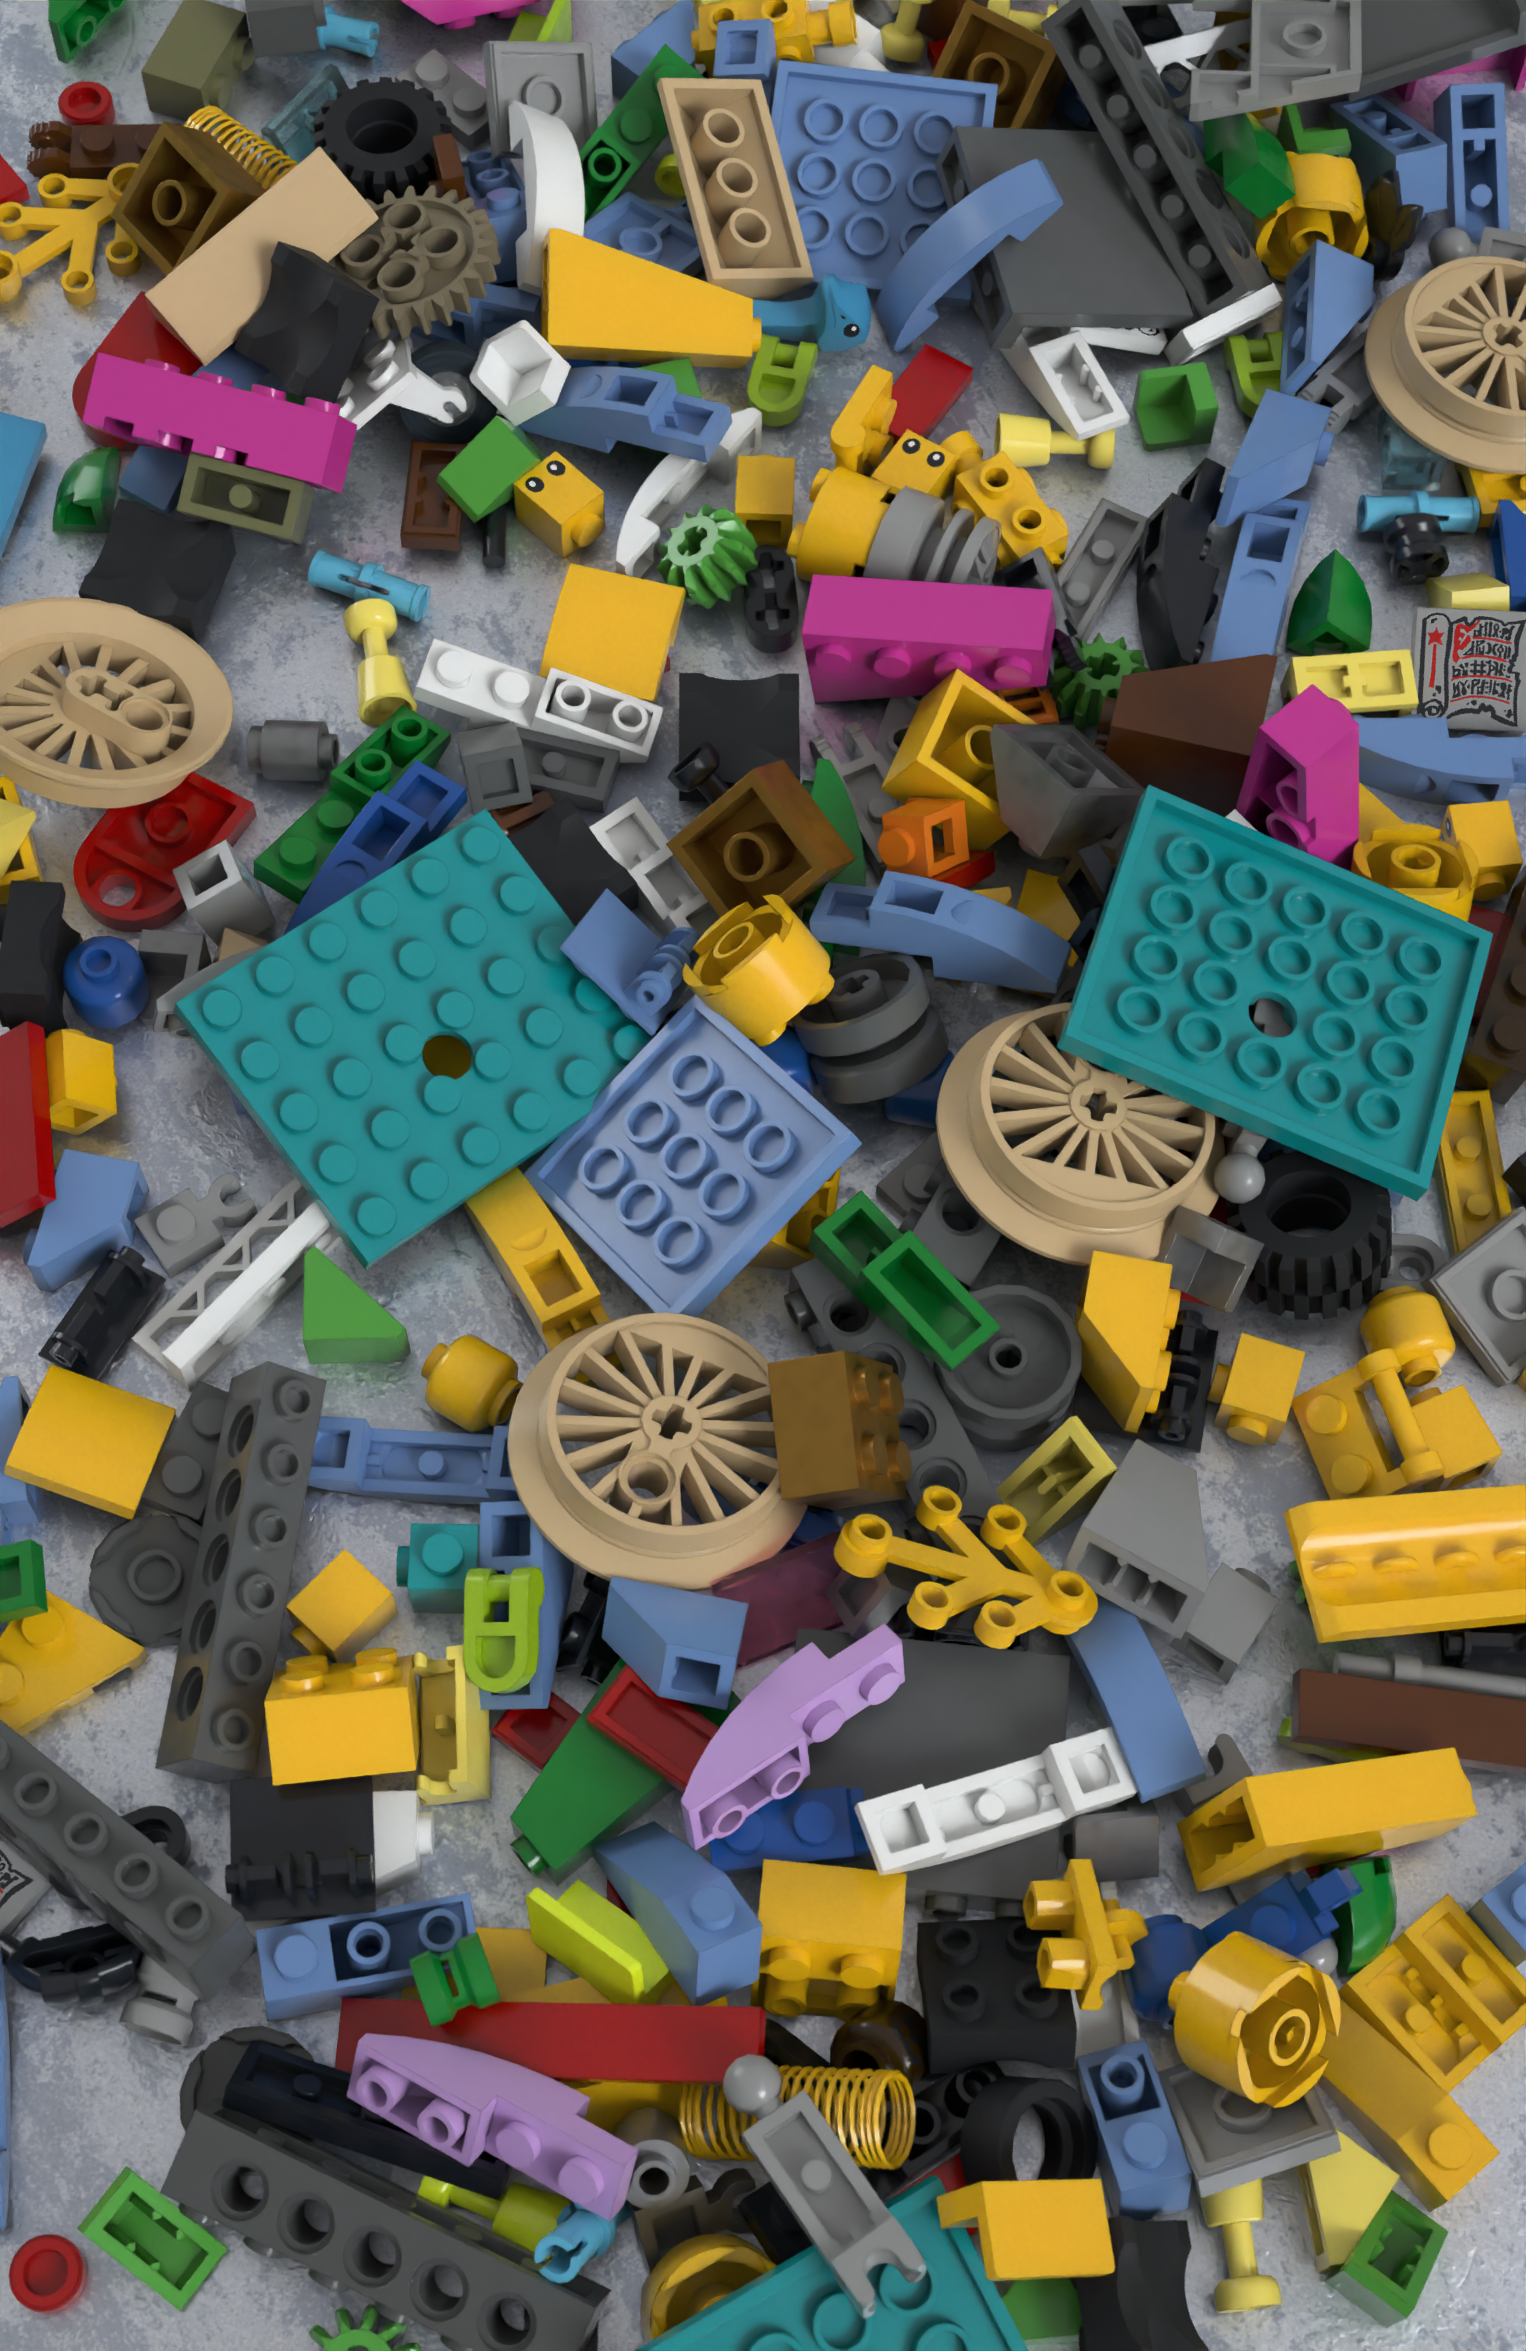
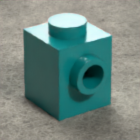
M411 1523L410 1546H398L396 1581L397 1587H407L414 1613L464 1614L466 1575L470 1569L480 1568L479 1524Z

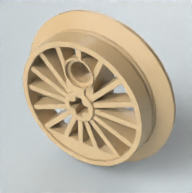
M1475 256L1460 258L1442 264L1422 278L1399 288L1385 299L1371 319L1364 342V364L1370 386L1384 410L1398 426L1423 446L1451 461L1479 470L1502 474H1526V319L1520 322L1526 307L1525 262L1502 257ZM1506 295L1517 299L1509 317ZM1455 370L1445 379L1439 374ZM1469 383L1477 389L1474 398L1460 390ZM1488 398L1496 406L1485 403V399Z
M41 598L0 608V773L22 788L50 800L80 807L121 808L139 805L160 798L174 790L184 781L189 773L200 768L213 758L227 739L233 717V698L228 682L212 657L198 643L172 625L139 614L127 606L87 598ZM60 665H61L63 674L57 669V667H59ZM81 665L92 666L95 668H82ZM107 670L119 673L120 675L115 677L108 673ZM71 749L67 764L57 761ZM85 750L89 752L94 769L80 767Z
M1071 1003L1054 1004L1016 1013L993 1022L975 1034L956 1054L940 1086L936 1109L937 1136L942 1156L956 1186L979 1215L996 1230L1026 1249L1047 1258L1089 1267L1093 1250L1153 1260L1159 1254L1160 1245L1179 1205L1209 1216L1219 1197V1192L1214 1187V1170L1218 1162L1226 1155L1224 1136L1219 1134L1220 1121L1218 1116L1169 1095L1148 1096L1157 1090L1136 1081L1127 1084V1077L1110 1070L1096 1069L1087 1060L1059 1049V1053L1046 1037L1055 1035L1058 1044ZM1021 1046L1031 1060L1014 1049ZM993 1068L1013 1081L992 1077ZM1095 1093L1099 1096L1096 1111L1091 1118L1090 1109L1086 1108V1105L1092 1094ZM991 1103L1017 1109L1018 1111L993 1113ZM1187 1117L1188 1124L1165 1118ZM1039 1133L1011 1149L1004 1138L1006 1136ZM1054 1148H1057L1060 1152L1053 1163L1036 1159ZM1173 1148L1190 1151L1191 1158H1187ZM1071 1160L1078 1163L1077 1169L1067 1167ZM1096 1163H1097V1166H1098L1100 1175H1099V1174H1095ZM1156 1170L1177 1183L1169 1187Z
M646 1313L599 1323L565 1339L547 1353L526 1378L512 1409L508 1428L507 1451L509 1468L514 1487L529 1518L541 1534L558 1551L588 1572L607 1581H611L612 1576L697 1592L732 1583L759 1569L772 1559L790 1540L800 1525L808 1507L805 1504L781 1499L778 1461L776 1459L745 1448L776 1447L768 1360L755 1347L732 1331L698 1317L675 1313ZM616 1352L630 1380L603 1356ZM641 1353L656 1359L657 1384ZM673 1366L687 1371L677 1396H675ZM582 1371L603 1391L573 1379ZM700 1376L711 1380L690 1399ZM731 1388L744 1393L716 1403ZM560 1402L593 1416L556 1415L557 1403ZM767 1410L772 1422L737 1420ZM560 1441L601 1443L565 1455ZM623 1460L592 1489H589L578 1477V1475ZM733 1471L769 1484V1486L760 1495ZM682 1483L703 1524L682 1526L680 1493ZM708 1483L740 1511L725 1518ZM631 1489H647L648 1491L652 1492L656 1496V1498H642L636 1495Z

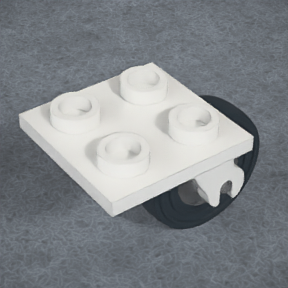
M400 334L392 341L388 337L378 341L367 352L363 360L365 364L351 376H347L335 404L341 406L339 416L357 424V430L391 403L397 405L399 415L407 428L422 441L453 444L470 443L494 419L497 408L470 381V374L475 362L478 360L479 352L464 343L450 340L431 342L416 349L413 347L410 336L406 340H402Z

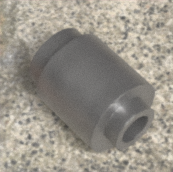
M266 720L263 726L252 725L250 727L247 739L248 767L252 774H263L266 780L324 782L329 770H334L338 766L339 739L337 734H329L325 721Z
M641 2107L628 2113L617 2124L613 2132V2136L639 2150L626 2200L634 2206L643 2209L666 2207L675 2202L684 2193L690 2178V2167L685 2143L681 2136L680 2125L673 2116L653 2107Z

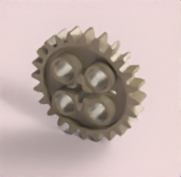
M431 185L423 196H417L413 186H408L404 197L396 199L390 190L385 191L384 203L378 206L373 201L366 199L365 201L374 210L379 219L328 262L380 299L365 334L375 327L379 340H384L392 329H398L402 340H406L410 335L412 327L419 326L425 335L431 334V322L440 320L447 326L453 325L450 313L455 309L467 314L472 312L468 298H485L487 296L483 283L496 281L497 277L493 266L500 264L501 259L497 250L499 244L493 224L489 223L485 209L477 210L471 197L460 202L454 189H451L439 198L436 186Z

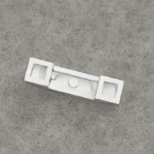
M514 100L509 105L510 146L512 152L523 156L527 230L515 242L517 285L521 290L542 297V242L549 228L563 229L582 237L584 234L585 194L583 171L576 142L563 120Z
M751 407L731 414L733 422L708 463L669 453L656 466L638 490L625 515L617 543L616 573L640 579H646L661 561L657 548L660 546V530L709 475L729 485L737 476L738 455L755 456L761 449V411Z
M1108 1727L1049 1745L1042 1754L928 1789H924L923 1784H919L857 1803L854 1809L879 1875H887L957 1860L1043 1833L1072 1822L1078 1815L1093 1814L1135 1796L1138 1790L1113 1729Z

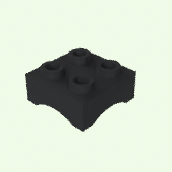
M278 241L271 258V279L266 297L251 322L241 330L234 348L245 357L262 365L285 382L288 389L299 397L305 399L306 397H312L335 404L380 299L315 253Z
M119 498L112 514L103 549L94 567L85 576L78 592L80 598L101 600L107 603L130 607L139 614L172 625L199 644L236 555L231 526L216 521L191 522L178 520L154 512L139 503Z
M679 673V762L694 748L709 741L720 755V765L715 772L729 788L733 787L752 769L782 759L800 781L799 674L778 673L761 679L726 680L709 677L701 673ZM697 788L691 792L679 790V801H708Z
M568 797L550 806L532 824L509 838L575 927L606 888L631 912L638 908L637 882L604 849L584 821L579 810Z
M11 880L8 903L0 904L1 1025L12 1030L20 1024L29 1021L44 1027L45 1039L54 1031L69 1029L63 1016L65 988L62 983V967L68 953L79 943L83 942L81 934L72 929L62 918L66 893L63 884L60 882Z
M1020 1918L917 1923V1969L926 2023L930 2074L955 2073L976 2064L1002 2060L1026 2061L1048 2068L1074 2067L1077 2025L1071 1990L1042 1988L1037 1970V1952L1042 1939L1062 1938L1060 1930H1031L1027 1928L1026 1920Z
M1131 2216L1107 2218L1115 2263L1114 2272L1103 2276L1069 2277L1077 2290L1082 2320L1078 2336L1079 2350L1209 2351L1193 2325L1186 2301L1185 2270L1187 2258L1191 2250L1187 2221L1132 2220Z

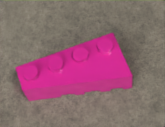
M1311 684L1259 727L1235 810L1258 832L1350 871L1354 846L1359 841V724L1352 718L1348 709L1340 701L1329 698L1314 684Z

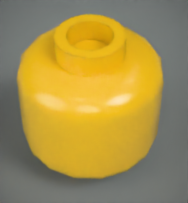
M1412 1286L1393 1287L1376 1295L1369 1302L1368 1310L1363 1314L1359 1325V1331L1368 1355L1383 1349H1393L1402 1367L1397 1375L1400 1382H1404V1385L1407 1387H1420L1436 1380L1442 1373L1441 1368L1452 1358L1456 1348L1454 1338L1436 1297L1423 1291H1417Z
M472 1334L457 1338L449 1346L439 1343L427 1357L421 1371V1376L428 1380L425 1391L426 1403L434 1411L469 1432H480L490 1425L493 1427L501 1426L511 1415L518 1393L523 1386V1383L517 1380L518 1365L511 1356Z

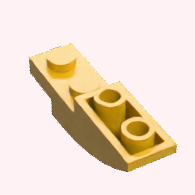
M515 1167L462 1203L514 1298L520 1299L549 1352L574 1334L599 1323L611 1321L601 1304V1294L579 1256L543 1200L518 1167ZM616 1352L603 1356L620 1373L625 1372ZM582 1371L573 1379L592 1388L597 1386Z

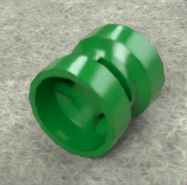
M478 1932L457 1939L453 1948L443 1953L437 1954L427 1950L408 1958L432 2028L453 2020L457 2010L469 2005L482 2009L501 2002ZM446 1965L450 1966L459 1995L453 1997L443 1968Z

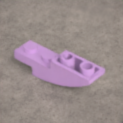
M885 1623L830 1659L813 1642L809 1643L763 1679L731 1712L706 1747L692 1772L681 1799L687 1842L695 1851L715 1838H724L735 1832L747 1816L771 1800L782 1799L793 1793L800 1786L804 1778L811 1774L808 1746L810 1744L829 1739L840 1729L845 1721L869 1705H878L886 1701L895 1693L899 1685L905 1682L902 1640Z
M368 2033L358 2041L347 2097L468 2167L483 2151H486L608 2222L624 2206L639 2150L585 2120L590 2097L521 2065L479 2051L442 2042Z

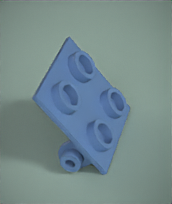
M606 888L559 949L572 960L573 965L581 974L591 978L618 1004L626 1017L637 1022L652 1036L688 986L683 980L682 971L685 963L691 967L699 958L693 947L699 940L700 935L693 928L679 927L661 940Z

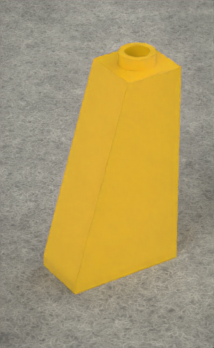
M549 228L542 242L541 336L563 359L657 364L689 357L692 366L742 369L752 358V352H759L762 324L760 318L753 317V299L563 229Z
M1455 1747L1244 1777L1180 1821L1177 1827L1197 1892L1438 1838L1478 1815L1472 1798L1470 1782L1463 1773Z

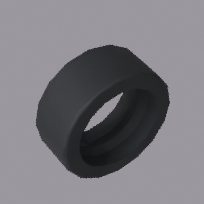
M1003 2076L985 2085L970 2104L961 2129L960 2160L966 2185L970 2186L984 2181H1018L1013 2163V2140L1019 2120L1031 2104L1041 2119L1045 2136L1044 2161L1036 2180L1092 2179L1097 2161V2135L1092 2114L1079 2092L1062 2080Z

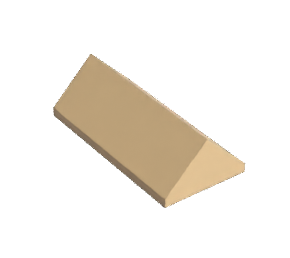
M660 78L657 88L708 283L751 299L766 301L809 284L814 276L761 79Z
M319 146L145 294L148 309L203 365L207 366L239 338L241 330L251 322L262 306L271 279V258L278 241L311 251L326 262H329L379 218Z

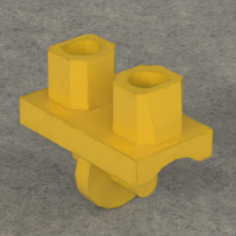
M1070 1859L1063 1879L1030 1881L1022 1907L1027 1928L1031 1930H1060L1062 1937L1042 1939L1037 1952V1970L1042 1988L1075 1990L1080 2010H1101L1104 2003L1100 1989L1108 1978L1116 1974L1117 1970H1126L1134 1965L1135 1960L1131 1945L1148 1936V1929L1143 1916L1134 1910L1120 1909L1119 1902L1116 1899L1110 1898L1102 1901L1091 1859Z

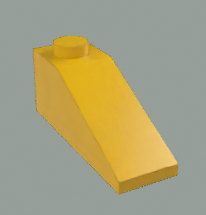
M1340 1998L1341 2023L1338 2037L1327 2032L1319 2055L1329 2059V2062L1317 2083L1391 2169L1400 2175L1399 2178L1424 2207L1431 2212L1448 2202L1500 2152L1447 2092Z

